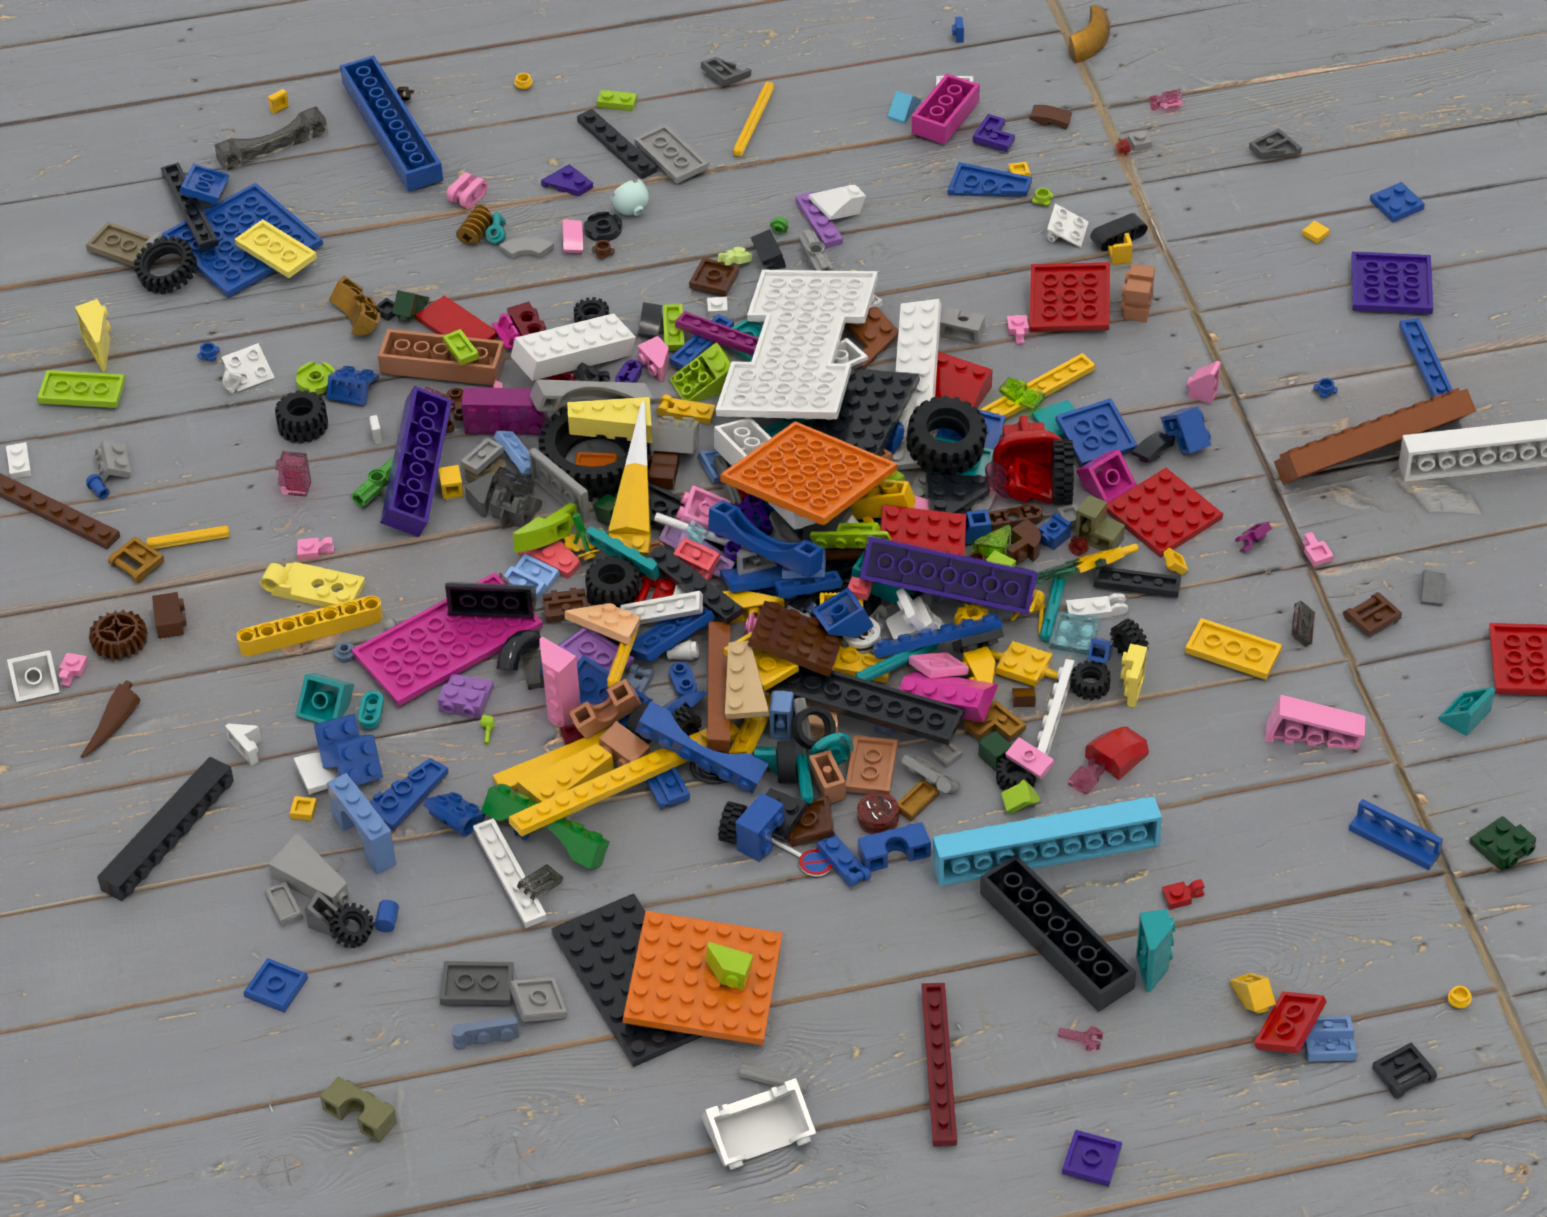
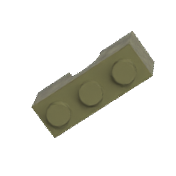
M338 1076L320 1096L323 1110L341 1121L351 1112H362L358 1117L360 1132L378 1143L397 1124L395 1109L391 1104L383 1103L376 1099L369 1091L364 1092L357 1088L350 1080L346 1081Z

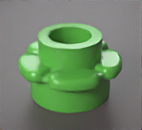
M781 216L775 217L770 222V227H772L773 232L776 234L786 233L789 228L787 219Z

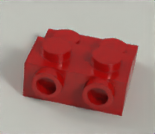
M1015 457L1011 463L1006 465L1004 474L1008 476V479L1005 483V490H1008L1009 497L1025 503L1030 498L1047 504L1051 503L1053 500L1052 470Z

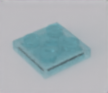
M1058 611L1049 648L1088 655L1091 638L1097 637L1100 618Z

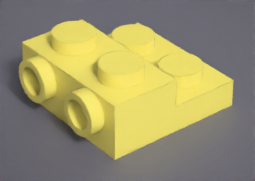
M1130 644L1128 652L1123 653L1121 664L1125 666L1122 667L1120 679H1124L1123 688L1125 689L1124 697H1127V706L1135 708L1145 678L1147 647Z

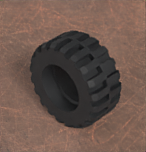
M936 396L932 397L930 401H923L920 406L913 410L908 423L906 447L910 452L911 458L914 461L917 460V465L921 468H927L926 471L933 473L934 471L941 475H956L957 472L961 474L966 472L968 468L971 469L976 465L984 451L987 425L983 415L980 414V411L975 406L971 407L970 402L966 400L963 402L959 397L949 398V396H942V398H938ZM940 428L951 429L959 433L963 439L954 443H945L931 436L930 432Z

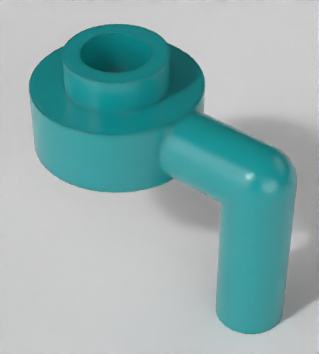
M499 212L493 214V225L489 226L486 230L487 240L494 245H499L506 239V231L500 226L506 224V219ZM494 231H497V234L495 236H492V233Z

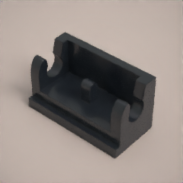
M770 229L750 237L763 265L774 263L772 266H768L767 270H777L786 267L782 252Z

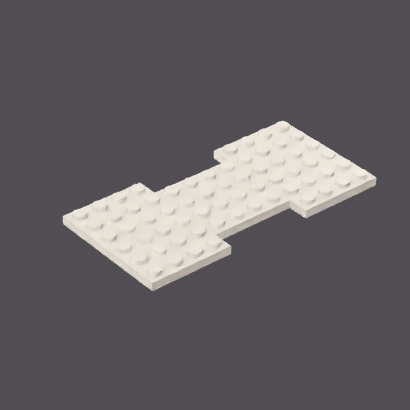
M762 270L747 318L748 321L764 322L752 361L731 362L716 407V416L837 419L850 377L851 364L833 363L845 323L860 324L866 322L878 280V272Z

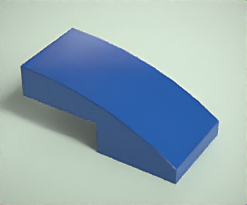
M703 690L681 695L665 704L663 708L672 713L681 705L692 708L707 693Z

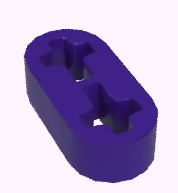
M634 359L626 361L616 375L615 382L636 383L642 375L640 361Z

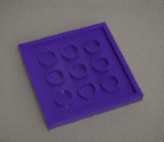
M1352 251V310L1418 314L1433 313L1431 255Z

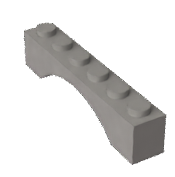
M536 380L530 393L537 411L549 412L558 411L566 406L567 402L650 397L651 406L653 397L645 383Z

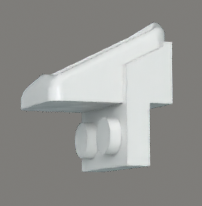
M904 588L896 591L899 598L897 604L901 610L886 620L893 639H898V636L902 634H919V631L923 629H940V626L944 625V622L931 612L921 596L912 600Z

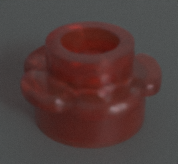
M1126 137L1123 139L1119 138L1118 143H1116L1119 154L1124 153L1126 156V153L1131 152L1130 145Z
M1076 536L1071 538L1069 550L1072 554L1081 556L1089 550L1086 539L1083 537L1077 538Z

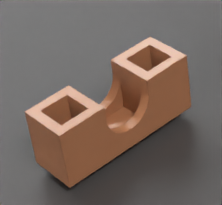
M626 678L607 689L609 697L603 703L592 705L587 701L569 712L576 728L586 739L632 713L642 704L635 689Z

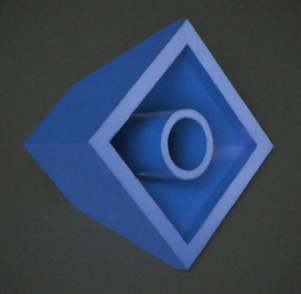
M849 587L812 610L829 635L856 638L874 627L865 609Z

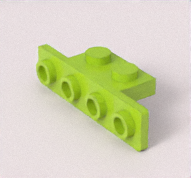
M839 523L837 531L810 533L812 542L823 549H863L866 546L868 535L892 540L887 531H880L878 523Z

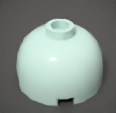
M637 179L638 182L636 183L631 180L622 184L614 191L615 196L613 198L610 197L613 207L624 216H638L644 212V208L648 204V190L640 179Z

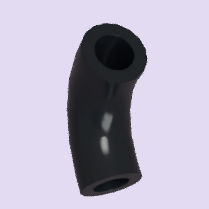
M528 629L517 631L508 637L500 649L496 669L518 671L522 654L525 651H536L539 648L540 633L536 630Z

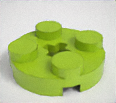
M315 362L306 363L297 370V387L302 392L306 390L309 393L315 392L316 395L327 392L328 375L335 372V370L326 362H322V365L315 364Z

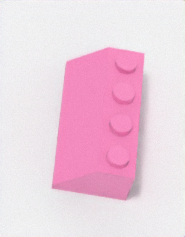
M541 637L539 640L548 720L554 726H568L573 723L569 712L581 705L576 656L546 638Z

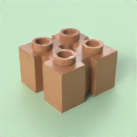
M1132 264L1130 272L1126 271L1125 283L1127 285L1123 284L1121 294L1125 299H1122L1120 311H1124L1123 319L1147 323L1153 298L1155 267Z

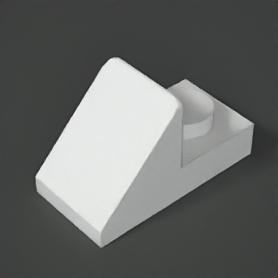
M225 725L228 740L250 766L258 763L257 752L259 750L256 744L262 740L260 728L254 725Z

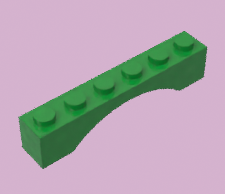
M499 784L489 787L481 812L498 821H502L538 803L529 800L530 797L525 794L512 791V788L506 784ZM566 817L544 826L560 839L573 861L589 869L602 866L610 841L602 838V834L589 831L584 828L583 824L572 822L566 819Z

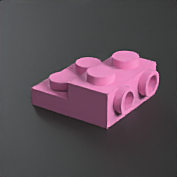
M692 485L690 491H685L681 499L684 507L680 506L676 518L682 522L710 531L708 530L709 508L721 500L731 503V501Z

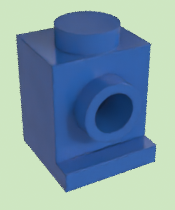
M1055 512L1050 520L1038 528L1041 533V543L1055 550L1070 538L1071 522Z

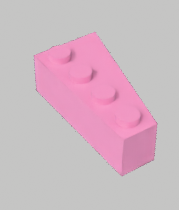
M1280 695L1266 721L1265 742H1273L1274 739L1284 740V743L1294 744V741L1307 742V745L1310 746L1326 743L1328 747L1357 750L1365 737V716Z

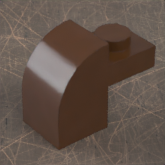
M1028 519L1011 529L1012 545L1007 548L1006 556L1016 560V564L1023 562L1027 557L1033 562L1039 557L1041 533Z

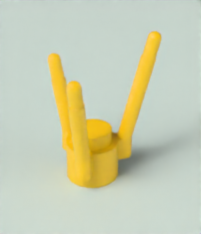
M1035 589L1029 612L1039 611L1038 635H1040L1044 618L1045 605L1043 603L1045 595L1042 591ZM1015 612L1010 620L1014 621L1020 613Z

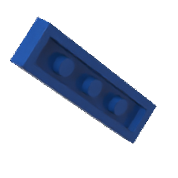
M720 314L711 320L730 328L734 326V321ZM694 335L669 358V362L681 370L716 342Z

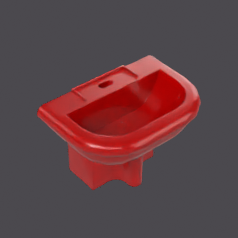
M1026 415L1020 416L1019 422L1014 425H1003L1002 438L994 447L992 454V474L995 476L1005 475L1006 465L1011 463L1015 457L1052 470L1053 440H1062L1061 437L1049 430H1045L1044 422H1028Z

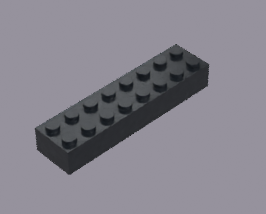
M1017 854L980 876V894L1098 1012L1135 989L1136 971Z

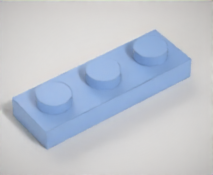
M496 431L494 438L503 446L510 460L515 463L522 474L530 475V457L527 448L513 431Z

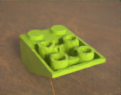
M716 342L669 379L682 400L698 402L721 394L732 360Z

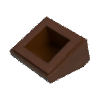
M1012 688L1013 707H1035L1036 696L1034 688Z

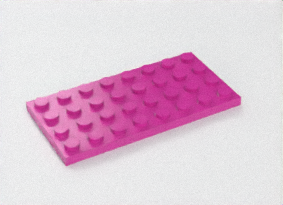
M495 572L476 582L506 584ZM446 598L353 648L352 653L354 658L399 707L447 681L452 674H459L498 653L506 639L515 632L528 629L538 631L543 628V623L535 614L534 618L449 615Z

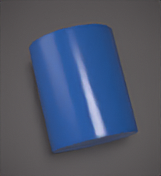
M382 900L378 906L374 927L381 932L393 931L399 905L392 900Z

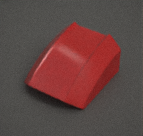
M1127 726L1105 732L1085 747V758L1091 762L1093 761L1118 780L1149 753L1147 740Z

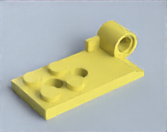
M298 562L287 563L285 568L280 564L271 563L260 580L261 587L270 592L272 596L322 607L358 599L366 583L363 576ZM315 585H323L318 588H314ZM335 589H342L338 592H333Z

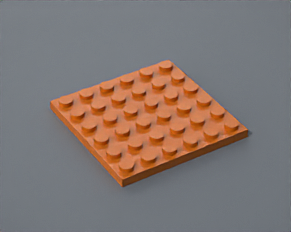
M795 421L721 473L720 481L761 498L766 502L796 513L801 517L810 519L817 524L825 525L896 472L897 463Z
M646 911L623 1023L763 1045L783 932ZM708 942L753 955L752 969L743 990L731 988L719 982L706 962Z

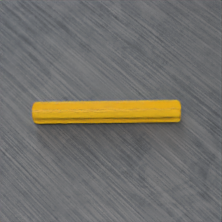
M224 525L149 537L146 539V543L153 549L228 538L230 533L228 526Z

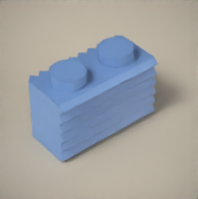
M772 692L769 709L771 739L789 741L792 739L791 724L794 718L793 692Z

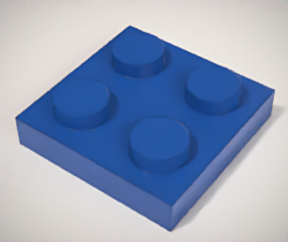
M1402 182L1370 195V201L1392 222L1424 210L1425 203Z

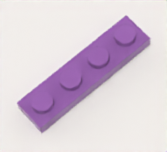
M814 192L796 196L798 207L820 242L824 244L825 249L843 244V238L832 220H829L808 198L809 194Z

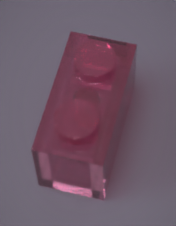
M282 451L280 459H277L275 469L279 473L278 485L281 486L282 494L306 497L311 485L307 453Z

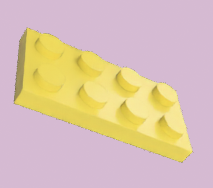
M263 219L234 239L236 246L288 278L317 259L315 251Z

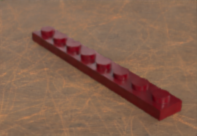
M921 983L933 1147L957 1146L945 983Z

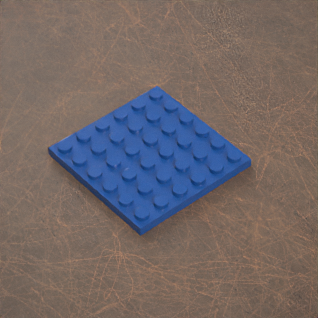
M257 183L203 211L218 240L219 246L200 251L186 221L162 233V236H166L168 240L170 236H174L175 239L180 237L182 241H187L197 259L196 270L227 297L236 294L276 271L235 245V238L262 219L312 250L323 245L321 237Z

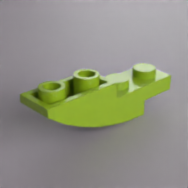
M568 503L547 518L537 517L515 531L512 539L514 552H525L547 546L572 533V526L575 525L572 516L577 513V504Z

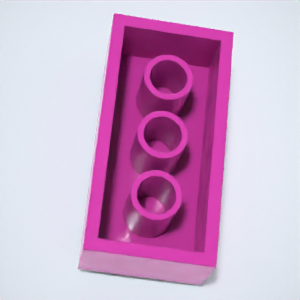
M946 73L913 113L912 133L945 145L979 103L980 84Z

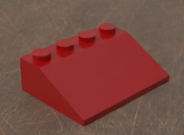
M938 351L935 397H959L963 402L965 400L970 402L971 407L975 406L978 408L992 388L993 369Z

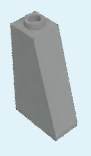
M297 833L268 863L271 878L280 883L287 882L291 889L310 899L315 891H319L337 908L343 906L348 901L347 882Z

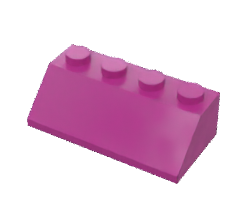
M916 671L904 676L899 690L965 708L963 719L984 722L998 685L951 676L929 678L922 672Z

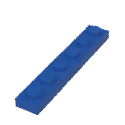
M1420 319L1401 320L1399 328L1431 397L1439 394L1443 395L1453 390Z
M987 614L979 620L965 619L961 621V624H944L940 626V629L936 630L923 629L919 631V634L915 635L902 634L898 636V639L890 641L889 639H881L877 641V644H873L872 647L876 658L1003 627L998 615Z

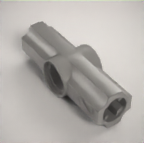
M810 229L804 230L799 235V241L808 257V264L813 267L814 271H834L825 253L824 244L819 241L815 232Z

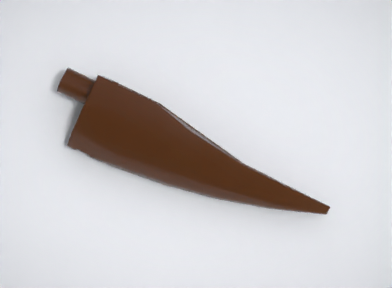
M126 680L123 685L119 683L111 695L99 726L83 751L81 758L87 756L110 738L141 701L130 690L133 686L130 681Z

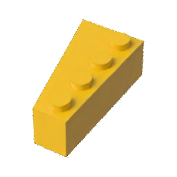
M885 480L849 506L853 510L850 516L853 515L856 520L867 516L880 518L882 505L914 508L916 499L908 481Z

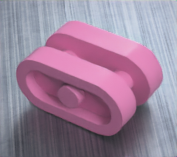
M465 172L448 187L446 192L447 199L450 202L460 203L462 207L470 209L485 195L488 189V182L485 179L476 178L474 175Z

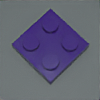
M1075 1130L1062 1168V1174L1109 1187L1122 1149V1142Z

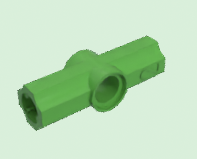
M393 458L389 459L379 469L369 471L368 479L351 494V499L357 506L362 508L376 496H381L382 488L387 486L389 482Z

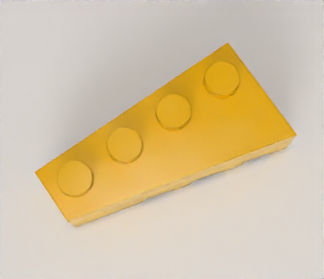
M595 744L518 780V793L529 796V800L535 803L543 802L614 770L613 756L600 745Z

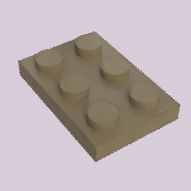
M107 222L86 244L87 251L134 267V261L137 259L136 255L138 253L142 254L140 249L142 247L146 248L145 242L150 236Z

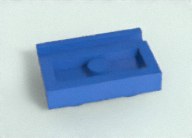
M675 767L645 780L660 810L663 809V806L669 805L670 807L690 800V793Z

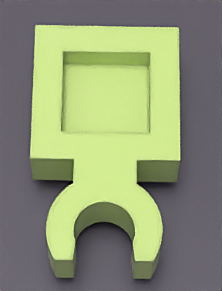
M734 247V249L727 250L725 253H719L717 262L724 261L725 265H732V263L742 264L751 262L753 254L745 251V248Z

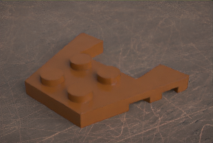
M878 307L869 308L865 323H845L848 331L865 348L861 351L868 356V360L858 367L859 369H866L867 365L873 362L882 350L885 351L898 338L899 330Z

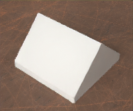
M50 650L7 659L16 702L60 692Z

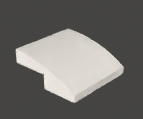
M320 752L294 758L296 768L309 795L328 789L327 782L339 777L337 767L323 768Z

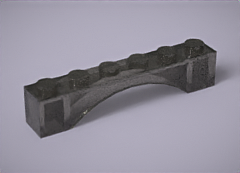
M316 106L300 112L290 124L272 134L248 139L230 138L214 144L216 157L225 171H229L327 134V122Z

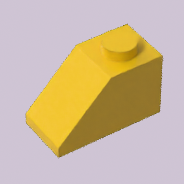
M1250 972L1230 979L1231 986L1247 1010L1254 1011L1257 1014L1268 1011L1270 1006L1276 1004L1268 977Z

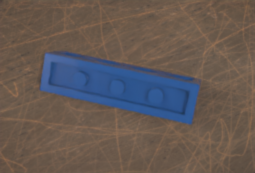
M1364 799L1359 802L1357 815L1349 825V831L1427 870L1431 869L1440 856L1443 838ZM1365 809L1370 811L1373 814V816L1365 813ZM1385 820L1390 821L1394 826L1389 825ZM1406 830L1412 832L1414 836L1408 834ZM1426 840L1434 843L1435 847L1428 844Z

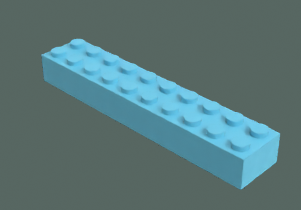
M1149 797L1039 818H1030L1017 822H1008L995 826H986L973 830H964L951 834H942L933 837V868L939 886L980 879V876L1016 854L1031 869L1156 847L1160 844L1162 816L1155 797ZM1101 834H1104L1107 840H1104ZM1103 840L1108 842L1112 846H1107L1103 844Z

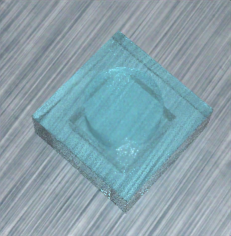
M694 520L685 529V532L688 533L687 536L695 542L699 541L702 543L709 534L706 529Z

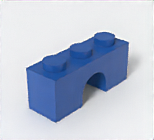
M923 822L858 838V854L863 866H867L870 872L887 868L888 853L891 851L905 853L909 862L930 857L931 841Z

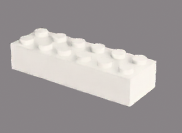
M613 313L516 337L511 358L534 381L577 370V366L581 362L592 366L631 356L636 337Z

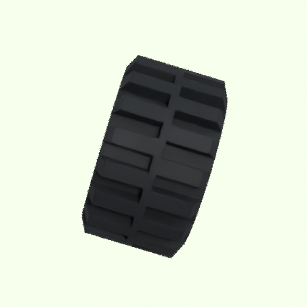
M304 390V392L288 393V396H283L281 401L277 402V407H275L279 434L284 436L285 440H290L293 443L312 442L313 439L320 438L319 435H323L325 430H327L328 417L325 401L322 400L320 395H316L315 392L309 393V391Z
M608 556L603 560L598 559L586 571V592L591 605L610 603L620 608V605L633 603L637 600L640 592L638 571L631 561L627 562L626 558L622 557L619 559L618 556L609 558Z

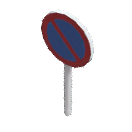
M772 838L773 844L799 857V866L804 873L811 876H822L830 872L832 866L818 849L808 850L802 854Z

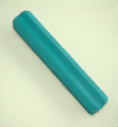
M798 754L796 756V767L801 800L811 804L814 801L808 756L806 754Z

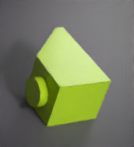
M708 942L706 962L721 984L743 990L752 969L753 955Z

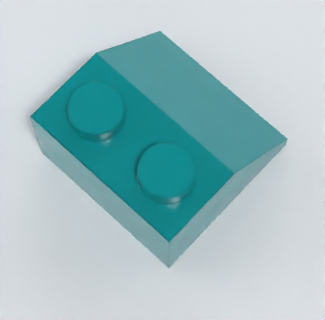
M317 673L305 674L295 716L318 723L342 717L350 705L354 684Z

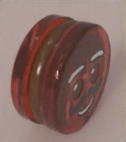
M875 792L864 796L860 800L857 807V820L862 830L873 835L889 829L893 830L897 827L899 822V805L891 795Z

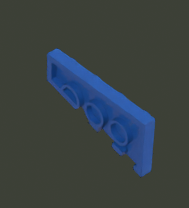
M430 758L410 771L403 780H397L392 783L391 788L382 793L380 791L375 794L373 800L369 803L389 829L394 831L449 773L448 767Z

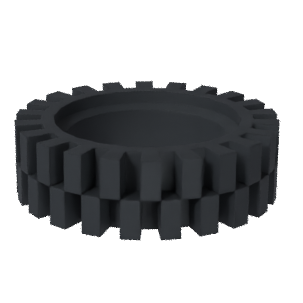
M163 236L162 241H159L158 238L154 239L155 244L153 245L151 242H148V249L142 247L140 249L142 254L138 253L136 255L137 259L134 261L135 273L143 287L158 294L159 290L161 294H166V289L171 293L174 292L173 287L176 286L177 290L181 289V283L187 285L188 281L186 278L191 280L193 278L192 273H196L195 267H197V259L187 241H182L180 237L175 239L174 236H170L168 240L166 236ZM167 254H178L182 257L181 264L173 272L163 276H154L150 273L151 265L158 258Z
M1053 440V505L1073 504L1074 490L1073 440Z

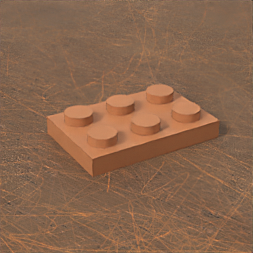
M854 735L853 752L851 751L846 778V792L889 797L898 740Z

